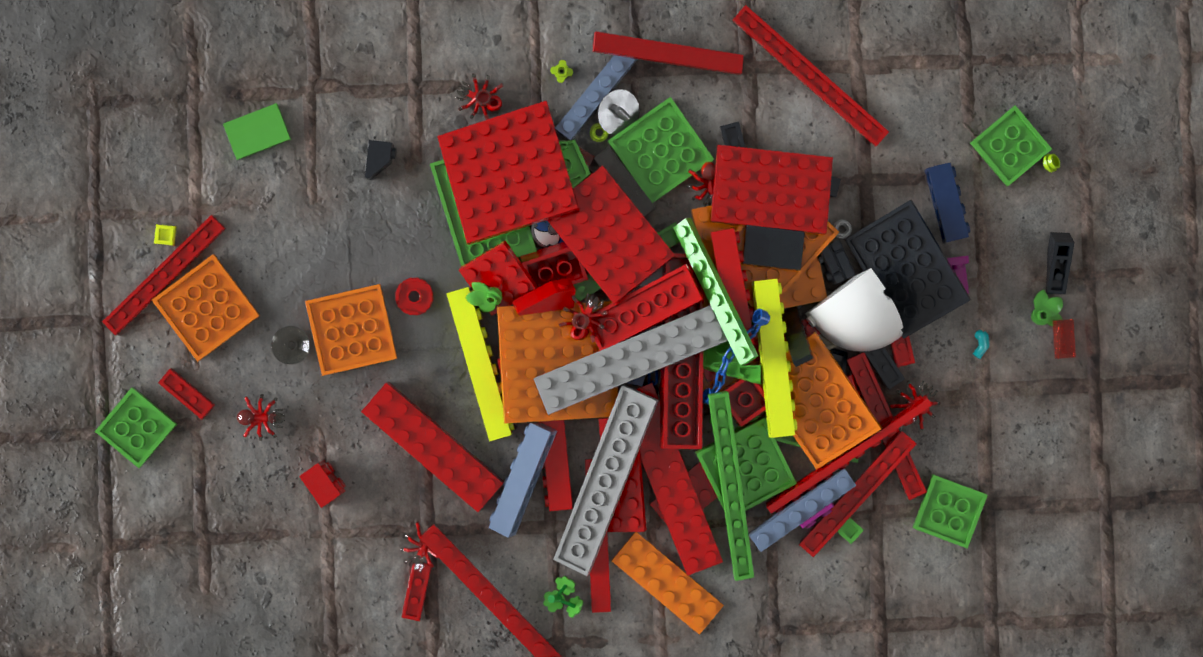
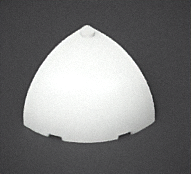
M871 268L850 278L805 313L807 315L806 320L812 327H816L833 344L847 350L860 352L877 350L893 343L903 335L901 331L903 325L893 300L883 293L885 287Z

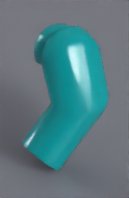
M978 330L975 333V338L978 340L979 345L973 352V355L981 359L988 350L990 343L988 333Z

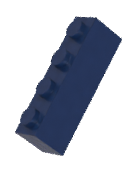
M951 162L925 169L942 242L947 243L969 237L970 226L964 219L966 211L964 204L960 202L961 190L955 182V167L951 166Z

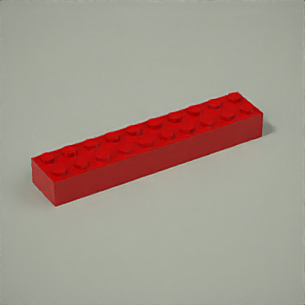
M674 253L675 257L662 266V276L685 264L688 265L704 298V290L686 254ZM704 300L663 321L662 325L703 309ZM703 351L661 368L660 448L702 449Z

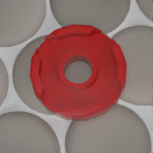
M408 278L398 285L395 292V300L398 307L404 313L420 315L431 307L434 293L431 286L425 280ZM412 291H417L420 295L417 302H412L409 298Z

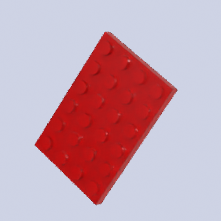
M718 145L710 222L827 234L833 157Z
M601 166L573 189L579 210L547 220L613 304L620 301L675 257V254L604 166Z

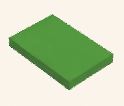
M277 103L223 124L237 160L291 140Z

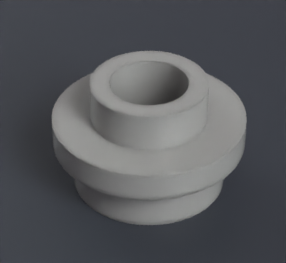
M838 220L833 225L837 230L839 226L845 227L844 233L839 232L836 235L839 239L847 238L852 232L851 224L846 220Z

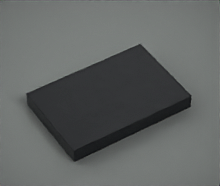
M747 225L743 251L744 262L742 264L800 271L805 232Z

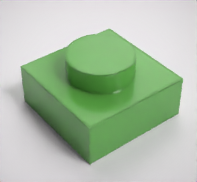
M849 518L837 532L852 544L862 533L863 529Z

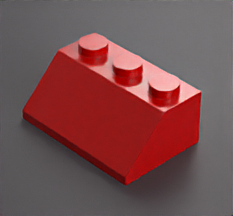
M565 242L520 256L523 266L538 287L550 281L570 278L573 285L588 280L584 266Z

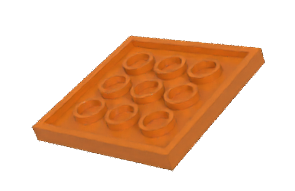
M212 254L152 299V302L197 362L201 361L260 316L215 254Z
M381 284L305 301L322 376L398 359Z

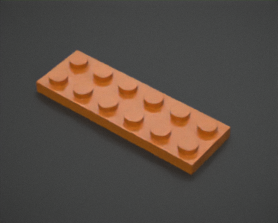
M638 532L633 533L611 560L699 635L724 606V604L693 578L687 576L686 572Z

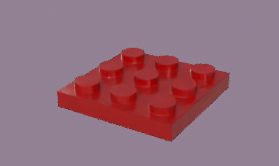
M506 241L501 242L459 268V272L471 288L472 282H481L488 287H496L502 292V301L495 306L493 311L489 312L491 316L497 313V307L510 306L517 298L538 288V285Z

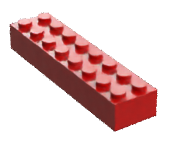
M386 382L361 411L475 511L479 512L504 483L498 475L390 382Z

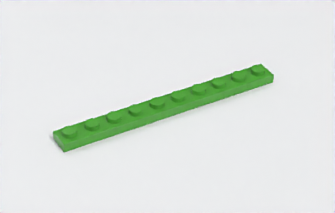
M729 392L708 394L733 575L735 581L754 578Z

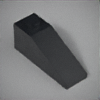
M1050 232L1047 249V294H1066L1075 244L1070 233Z

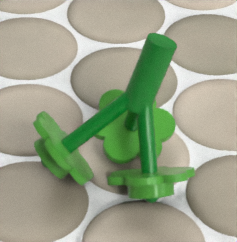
M566 576L558 577L555 582L557 589L560 591L546 592L543 605L548 607L550 612L562 609L563 604L568 605L566 611L569 617L573 618L576 614L580 613L583 600L579 596L571 598L569 601L565 600L562 593L565 595L574 593L575 582Z

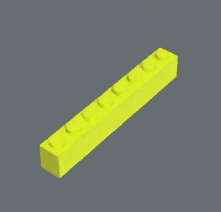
M778 279L753 281L751 284L754 310L756 311L760 308L767 311L770 315L769 323L761 326L757 332L768 435L771 438L795 435L797 430V421L793 419L792 411H795L794 399H791L790 394L793 391L792 380H789L788 372H791L790 361L786 359L789 347L788 342L784 341V333H786L785 321L782 322L784 304L780 302L779 294H782L781 283H778Z
M470 287L446 294L490 442L512 435V430H515L513 423L504 424L503 400L501 396L502 383H498L496 375H499L496 363L492 364L490 358L493 356L491 346H487L485 338H488L486 328L481 327L480 320L483 319L480 308L476 309V306L470 304L465 298L468 293L472 292Z

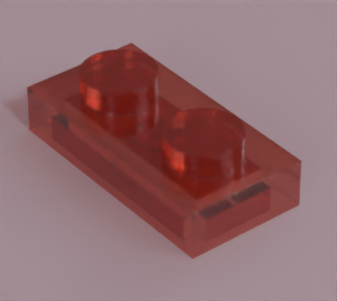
M1053 320L1055 359L1076 357L1074 320Z

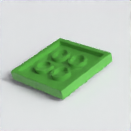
M1016 105L970 142L1006 187L1052 150Z
M132 387L95 432L136 467L141 468L176 427L177 423L137 389Z
M932 474L926 490L927 493L924 495L912 528L968 549L988 495Z

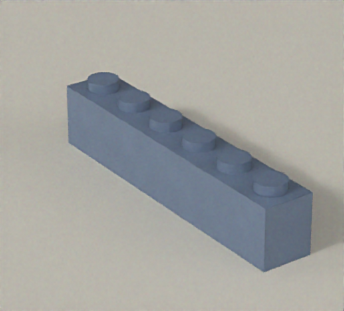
M614 55L556 126V131L566 140H573L597 111L602 99L614 90L638 59Z
M538 421L527 425L524 431V440L517 448V452H519L517 458L513 460L510 466L511 473L504 481L503 487L505 488L503 493L499 495L496 504H498L497 508L490 516V529L508 538L516 535L557 430Z
M839 469L829 479L820 482L813 490L803 494L798 500L790 503L783 510L750 531L748 535L760 552H762L851 490L856 484L845 469Z

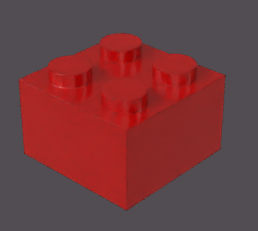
M738 379L721 391L729 392L731 414L740 427L766 410L764 391L759 384Z
M325 460L317 463L299 476L321 508L346 492L344 489L346 487L345 483L340 477L337 478L333 472L335 470L330 462L326 463Z

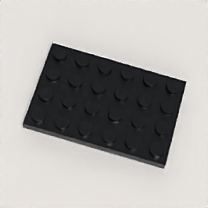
M912 200L907 201L845 239L862 270L866 271L871 268L885 287L883 292L885 296L893 300L902 321L903 328L901 331L903 332V339L971 300Z

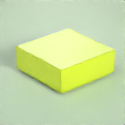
M156 224L154 243L175 246L177 227Z

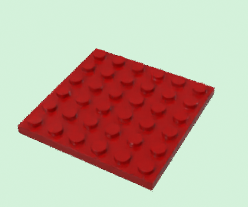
M547 101L437 136L468 245L579 210Z

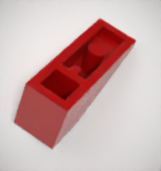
M570 278L553 280L513 301V306L518 316L574 308L576 290Z

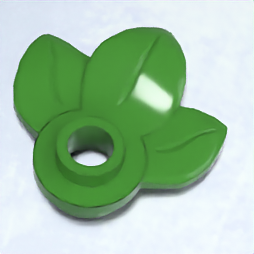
M472 282L474 291L468 293L465 297L470 304L479 306L480 311L490 312L495 309L496 305L501 303L502 292L496 287H488L481 282Z
M1041 290L1034 298L1035 309L1031 313V319L1037 325L1048 324L1049 326H1057L1063 320L1060 314H1058L1062 310L1063 300L1060 297L1049 299L1045 290Z

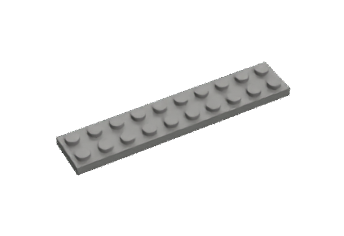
M710 305L533 379L547 414L550 415L728 340Z
M627 385L621 386L553 560L586 576L590 574L659 400Z

